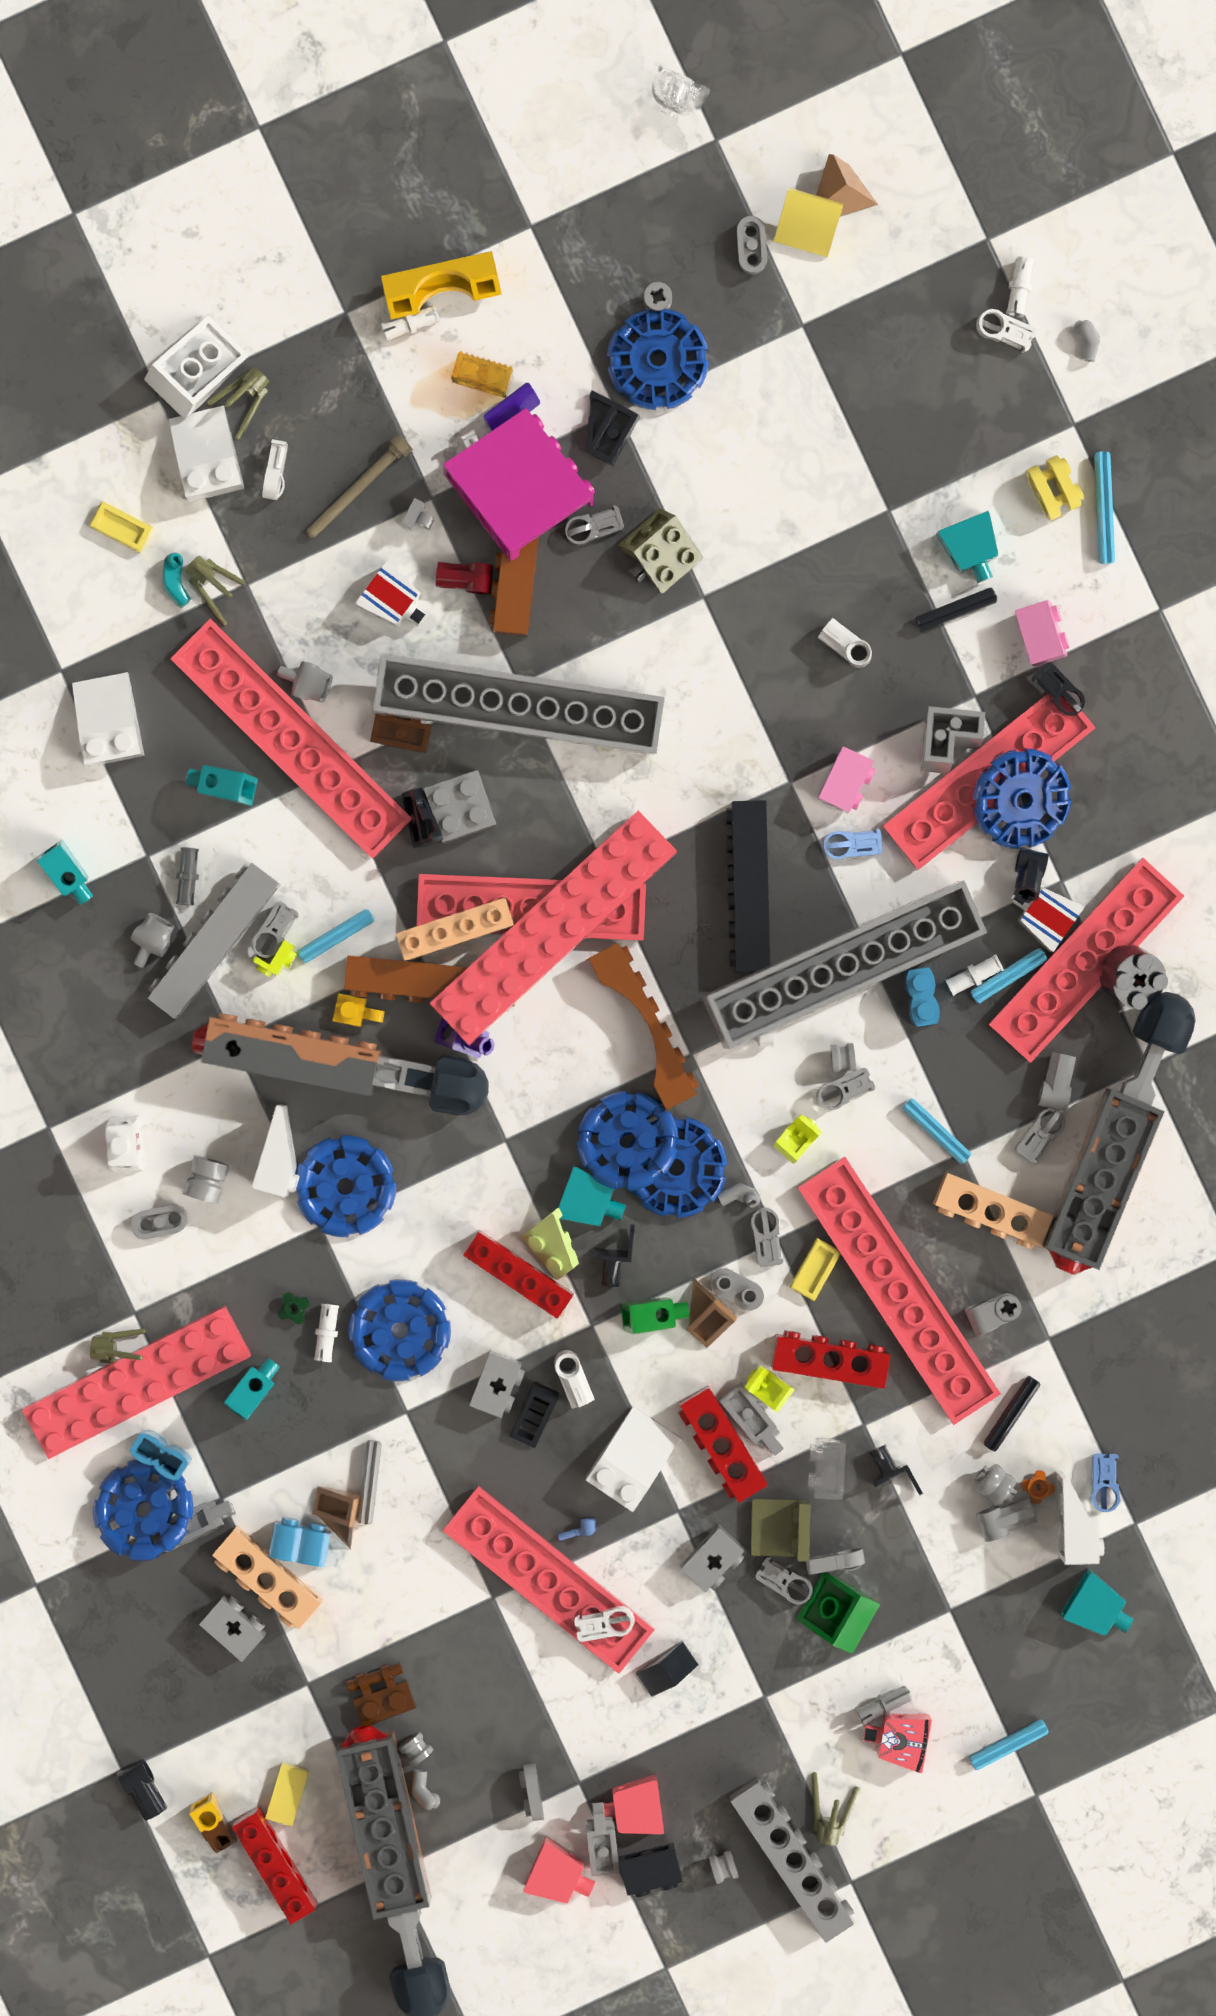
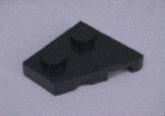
M591 390L589 396L590 416H588L589 437L587 438V452L595 458L614 466L639 421L640 415Z
M422 787L401 793L405 812L412 818L408 826L413 848L424 847L444 840Z

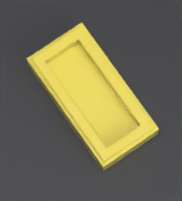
M103 501L89 525L92 529L139 553L142 552L154 529L150 525Z
M816 1238L789 1287L815 1301L841 1255L839 1250Z
M282 1762L265 1819L293 1826L309 1770Z

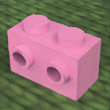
M1045 600L1015 610L1031 665L1036 667L1068 656L1066 649L1070 648L1066 633L1060 632L1058 622L1062 621L1057 605L1053 606L1052 602Z
M843 746L817 800L847 814L851 808L857 810L863 798L859 791L863 783L869 785L876 769L871 767L874 761Z

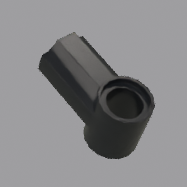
M1023 847L1020 848L1015 864L1017 877L1014 895L1018 897L1019 901L1030 903L1031 901L1038 900L1049 854Z
M144 1759L117 1773L122 1788L126 1794L132 1796L145 1821L158 1816L167 1809L166 1803L154 1784L153 1773Z

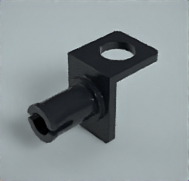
M630 1224L628 1251L594 1248L593 1259L604 1261L603 1279L601 1282L603 1286L609 1287L610 1275L613 1276L612 1287L620 1286L621 1263L632 1261L635 1225Z
M886 1444L879 1447L884 1459H881L876 1449L870 1452L882 1474L880 1476L881 1479L874 1482L875 1487L906 1471L919 1496L923 1495L908 1465L902 1468L900 1466L897 1467L886 1448Z

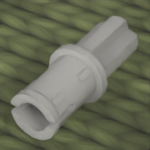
M902 1686L884 1696L877 1695L878 1699L860 1708H856V1712L859 1714L858 1716L862 1724L866 1725L884 1714L889 1716L890 1711L910 1702L912 1695L906 1686Z

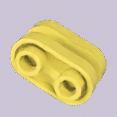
M1058 455L1046 460L1048 469L1041 471L1037 465L1025 470L1028 482L1049 521L1061 516L1059 507L1066 505L1068 510L1072 511L1080 507V500L1084 499L1077 483L1073 485L1070 479L1071 469L1065 458L1060 459ZM1051 479H1053L1060 494L1056 497L1053 496L1047 483Z

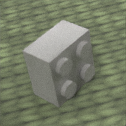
M478 770L424 788L431 810L443 835L444 840H441L443 844L497 826Z

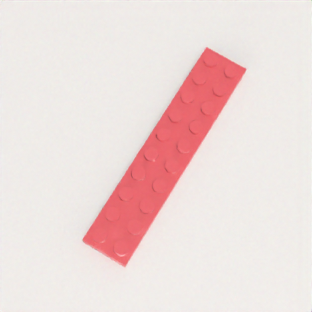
M211 619L171 658L372 859L412 820Z
M638 810L430 1002V1005L470 1046L677 853V850Z
M842 1157L798 1186L797 1188L952 1424H957L1001 1395L846 1157Z

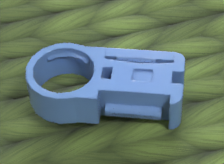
M1117 1454L1092 1455L1090 1500L1093 1507L1101 1512H1111L1120 1503L1119 1484H1115V1458H1119ZM1107 1487L1115 1494V1503L1109 1509H1107L1106 1500ZM1100 1488L1101 1508L1098 1506L1095 1499L1096 1493Z

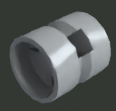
M194 1155L190 1167V1172L194 1176L186 1181L183 1194L198 1200L218 1204L222 1193V1188L218 1184L225 1181L229 1165Z

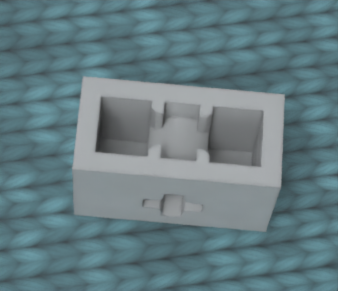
M490 1350L469 1406L499 1418L502 1417L503 1412L509 1413L515 1397L510 1396L514 1385L520 1386L525 1373L524 1370L520 1369L522 1362ZM499 1377L504 1379L503 1385L506 1386V1389L501 1388L499 1392L493 1391L494 1385L491 1384V1381L496 1382Z
M718 1524L680 1565V1569L705 1593L710 1588L714 1591L725 1579L722 1575L729 1567L733 1570L742 1562L744 1556L741 1554L744 1552V1547ZM719 1554L720 1564L716 1565L713 1563L709 1566L708 1556L716 1557Z
M224 1595L202 1619L199 1625L242 1662L264 1638L267 1632L263 1629L265 1627L264 1623L254 1615L249 1617L242 1610L244 1606L233 1596L228 1598ZM240 1622L239 1630L231 1631L229 1629L231 1623Z

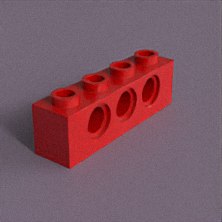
M479 1230L463 1254L464 1257L556 1319L560 1317L574 1296L572 1291L481 1230Z
M784 1330L783 1335H776L771 1365L772 1370L885 1389L890 1354L884 1352L885 1347L868 1344L867 1349L856 1347L857 1342L840 1340L839 1344L829 1343L828 1337L812 1335L811 1339L800 1338L801 1333ZM806 1346L811 1350L808 1360L799 1361L796 1359L795 1352L799 1347ZM829 1351H835L839 1355L838 1362L833 1366H828L823 1362L824 1355ZM856 1356H864L867 1360L866 1367L859 1371L854 1370L851 1366L852 1360Z
M709 1385L679 1402L682 1408L678 1411L679 1416L686 1426L691 1424L697 1434L692 1436L701 1451L705 1448L711 1458L707 1462L715 1475L721 1473L726 1482L722 1486L730 1499L735 1497L738 1503L768 1486L767 1481ZM701 1415H712L715 1419L714 1424L710 1428L701 1427L698 1424ZM719 1438L726 1439L729 1442L728 1449L725 1452L715 1451L713 1448L715 1440ZM732 1463L742 1464L744 1471L740 1476L733 1477L728 1473V1467Z
M257 1806L235 1819L232 1829L291 1925L315 1911L318 1902L268 1819H265L266 1816L261 1807Z

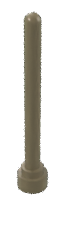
M398 433L390 440L389 450L307 529L306 534L309 538H315L396 458L406 457L413 451V448Z

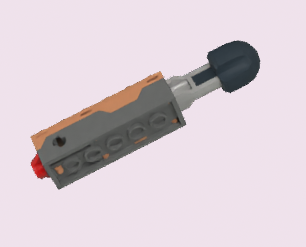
M1171 992L1161 993L1141 1009L1132 1031L1136 1038L1148 1044L1134 1077L1122 1083L1119 1092L1108 1088L1105 1089L1057 1205L1042 1246L1048 1249L1055 1267L1067 1273L1075 1275L1090 1268L1100 1270L1165 1111L1151 1106L1156 1096L1152 1086L1153 1078L1165 1050L1176 1054H1182L1186 1051L1196 1022L1194 1009L1188 1000L1179 994Z
M218 1013L217 1018L210 1017L209 1023L195 1030L192 1041L193 1052L202 1054L201 1063L366 1096L374 1095L375 1086L430 1097L429 1106L432 1111L451 1115H468L477 1111L485 1103L489 1093V1081L485 1072L476 1063L467 1059L443 1055L438 1059L437 1065L432 1066L381 1056L382 1050H377V1044L358 1041V1046L348 1044L349 1038L330 1035V1040L320 1038L321 1033L302 1030V1034L292 1033L293 1027L274 1024L273 1029L266 1028V1022L255 1019H246L245 1023L237 1022L238 1016ZM235 1040L237 1041V1046L241 1047V1053L238 1056H235V1051L230 1049L231 1043Z
M372 1725L359 1726L351 1730L344 1742L338 1744L335 1752L373 1920L388 1917L389 1926L400 1933L406 1963L394 1967L389 1975L394 1999L398 2008L407 2016H437L448 2003L450 1984L443 1960L438 1957L423 1958L416 1928L420 1920L421 1909L430 1907L432 1896L395 1732L383 1733Z

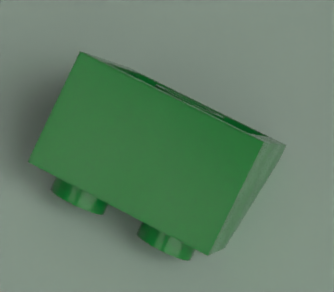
M823 1572L813 1588L810 1599L804 1604L796 1620L831 1645L853 1654L878 1610L880 1603L831 1573Z

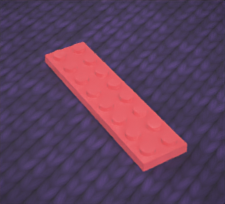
M1046 694L882 827L918 871L977 824L973 809L976 808L973 791L981 772L985 773L991 766L990 762L1007 751L1015 749L1017 752H1021L1025 748L1049 754L1054 762L1095 729V726L1083 711L1075 716H1064L1058 712L1056 706L1051 702L1053 697ZM1061 695L1060 706L1062 709L1070 713L1076 712L1073 706ZM1018 763L1019 771H1026V764ZM1000 772L993 781L998 784V781L1005 776ZM987 799V807H995L994 799Z
M1141 858L988 1025L1031 1063L1101 987L1100 976L1102 977L1103 970L1101 965L1106 955L1121 945L1139 946L1182 900L1184 895L1149 862Z
M419 874L417 926L502 898H506L515 925L562 880ZM643 884L586 938L644 941L646 884ZM511 927L490 934L504 935Z
M226 1305L131 1352L142 1355V1360L120 1358L23 1407L22 1412L47 1458L50 1459L250 1358L251 1352Z
M479 1485L442 1530L576 1640H578V1629L575 1627L574 1619L578 1614L582 1618L583 1615L603 1613L605 1609H611L616 1606L629 1608ZM631 1608L629 1609L633 1612L635 1623L627 1635L580 1642L618 1674H620L655 1630L653 1626ZM615 1612L610 1616V1618L625 1616L627 1614L623 1612ZM630 1621L611 1624V1626L617 1631H624L629 1628Z

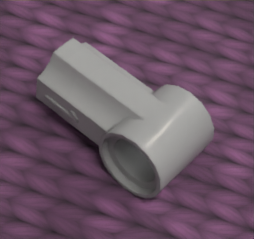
M1051 1052L1046 1079L1042 1082L1039 1092L1038 1106L1067 1111L1072 1088L1070 1083L1076 1057Z
M1029 1498L1001 1508L1000 1506L991 1507L976 1514L985 1542L1003 1538L1010 1531L1037 1522Z

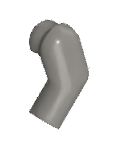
M1079 320L1074 324L1073 331L1078 336H1081L1085 342L1081 359L1087 362H1095L1100 336L1092 322L1089 320Z
M737 1183L723 1190L718 1195L722 1206L737 1200L746 1204L747 1207L754 1208L760 1202L757 1190L742 1183Z
M414 1769L412 1796L425 1810L437 1808L440 1804V1797L438 1794L431 1793L426 1788L427 1770Z

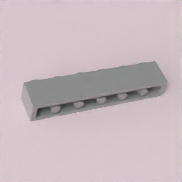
M251 863L249 867L245 864L235 876L238 881L233 888L227 887L217 899L220 904L213 912L210 909L200 921L203 925L197 934L192 932L183 943L186 949L180 957L175 954L165 967L169 970L163 979L158 977L148 989L151 992L148 999L172 1018L178 1019L280 887L281 884L254 863Z

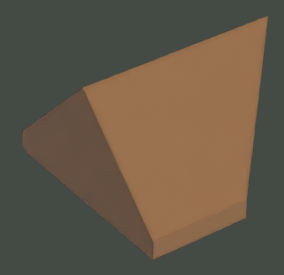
M829 154L816 196L843 203L840 216L878 205L851 166L834 154Z
M694 1278L689 1326L686 1330L708 1348L737 1320V1316Z
M317 1486L312 1514L319 1516L351 1549L360 1494Z

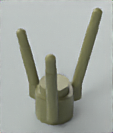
M252 367L248 372L245 371L238 379L207 401V405L211 406L239 385L241 388L225 403L226 407H230L245 392L251 397L257 394L235 436L236 440L241 439L261 400L269 392L265 388L270 383L269 380L255 367Z
M199 555L188 565L185 572L191 577L189 582L197 589L216 618L223 626H226V620L201 583L206 585L210 582L227 598H232V594L214 578L215 572L213 570L242 586L245 585V581L218 566L210 558L205 560Z
M146 1329L102 1332L101 1337L94 1336L90 1345V1358L100 1360V1363L109 1364L118 1360L115 1357L142 1360V1355L117 1351V1342L112 1341V1339L145 1334Z
M816 1772L812 1773L814 1811L812 1830L817 1832L816 1841L826 1845H838L839 1837L844 1835L845 1825L859 1792L858 1786L854 1788L840 1823L837 1819L840 1804L838 1799L834 1801L831 1817H823L822 1821H820L818 1776Z

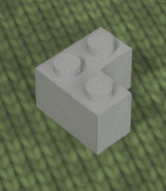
M929 706L924 722L920 771L949 774L953 764L954 747L978 750L984 737L985 712Z

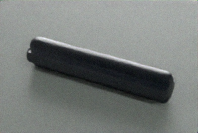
M989 587L917 616L916 624L921 632L927 631L995 604L997 602L996 593L993 588Z
M1031 1376L1026 1377L984 1440L983 1444L985 1447L993 1452L999 1449L1041 1385L1039 1381Z

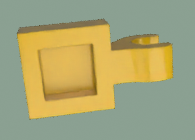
M338 993L333 1021L362 1027L363 1019L383 1022L385 1011L366 1008L367 999Z

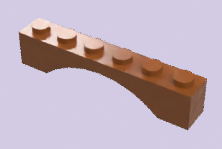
M617 943L589 957L588 959L601 984L616 990L626 997L639 1010L647 1022L656 1051V1072L653 1085L666 1110L697 1095L694 1089L699 1087L692 1072L686 1074L681 1064L686 1062L679 1047L673 1049L668 1039L673 1035L666 1021L659 1022L655 1013L660 1010L653 996L646 997L642 988L647 985L640 971L633 972L629 963L634 961L627 946L621 948L620 944Z

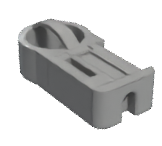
M613 506L614 510L608 509L593 514L591 518L589 514L570 519L565 528L568 541L576 546H584L591 541L622 532L624 530V523L619 508ZM575 522L587 523L586 525L569 530V527ZM583 531H591L588 538L584 541L578 542L570 537Z
M283 902L275 904L259 932L252 940V949L259 958L271 959L276 955L285 940L283 937H285L295 921L294 916L296 918L299 917L296 910L290 909ZM264 934H269L265 944L258 952L255 948L257 939ZM275 938L277 941L275 950L269 955H264Z
M860 1068L832 1082L822 1084L816 1091L818 1105L824 1110L832 1111L849 1103V1100L868 1092V1089L870 1092L874 1091L875 1085L869 1078V1071L866 1068ZM834 1086L838 1089L821 1097V1093L826 1087ZM841 1095L840 1101L836 1106L824 1105L823 1102Z
M1052 1108L1040 1111L1036 1120L1016 1145L1015 1151L1029 1162L1037 1163L1035 1158H1039L1050 1143L1048 1140L1054 1141L1057 1135L1063 1131L1065 1127L1064 1115L1059 1110ZM1049 1111H1054V1115L1042 1129L1040 1125L1042 1115ZM1060 1117L1059 1128L1052 1133H1048Z
M757 1209L752 1214L751 1226L754 1234L758 1265L760 1267L780 1265L784 1260L779 1259L781 1257L779 1237H776V1235H780L779 1218L772 1209ZM766 1211L770 1212L775 1219V1225L770 1232ZM759 1212H761L764 1233L758 1231L754 1223L755 1217Z
M852 1548L809 1557V1562L806 1561L808 1575L839 1569L853 1571L865 1564L863 1548Z
M767 1557L756 1573V1579L784 1596L790 1603L795 1605L806 1603L813 1592L810 1580L794 1571L790 1574L788 1569L775 1561L770 1562L771 1557ZM795 1579L804 1581L809 1588V1592L792 1581ZM788 1586L804 1595L806 1599H792L788 1593Z

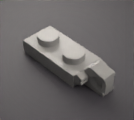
M740 1382L720 1398L719 1401L754 1444H757L760 1449L766 1445L776 1456L784 1449L775 1438L780 1432L776 1428L775 1423L753 1396L744 1389L745 1386Z
M212 1501L193 1507L192 1520L189 1519L186 1527L188 1531L174 1549L218 1530L219 1527L224 1525L223 1519L236 1514L233 1504L226 1501L216 1505ZM178 1515L173 1516L169 1524L175 1525Z
M603 1802L592 1803L593 1819H587L586 1825L591 1876L620 1873L614 1822L612 1817H605Z

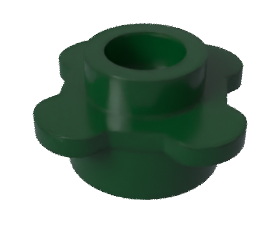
M290 1292L285 1293L282 1296L283 1305L278 1310V1317L282 1320L286 1318L293 1320L295 1324L303 1323L305 1320V1310L310 1305L309 1300L306 1297L293 1296ZM291 1306H295L296 1310L292 1311Z

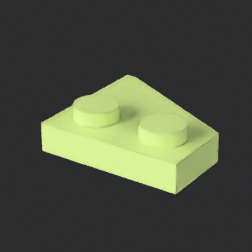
M559 1208L521 1236L556 1280L579 1264L576 1253L571 1247L569 1233L562 1230L559 1221L562 1213Z

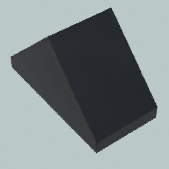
M681 1641L637 1671L636 1674L653 1697L678 1685L699 1664L685 1643Z

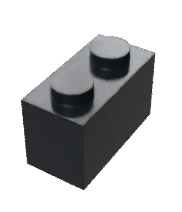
M674 1843L619 1856V1864L627 1896L634 1894V1897H643L650 1894V1890L661 1888L663 1891L671 1890L678 1887V1883L683 1882Z

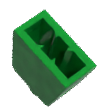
M661 1297L620 1303L623 1331L631 1334L675 1328V1320L689 1318L687 1301L673 1303L671 1298ZM661 1309V1316L656 1318L657 1310Z

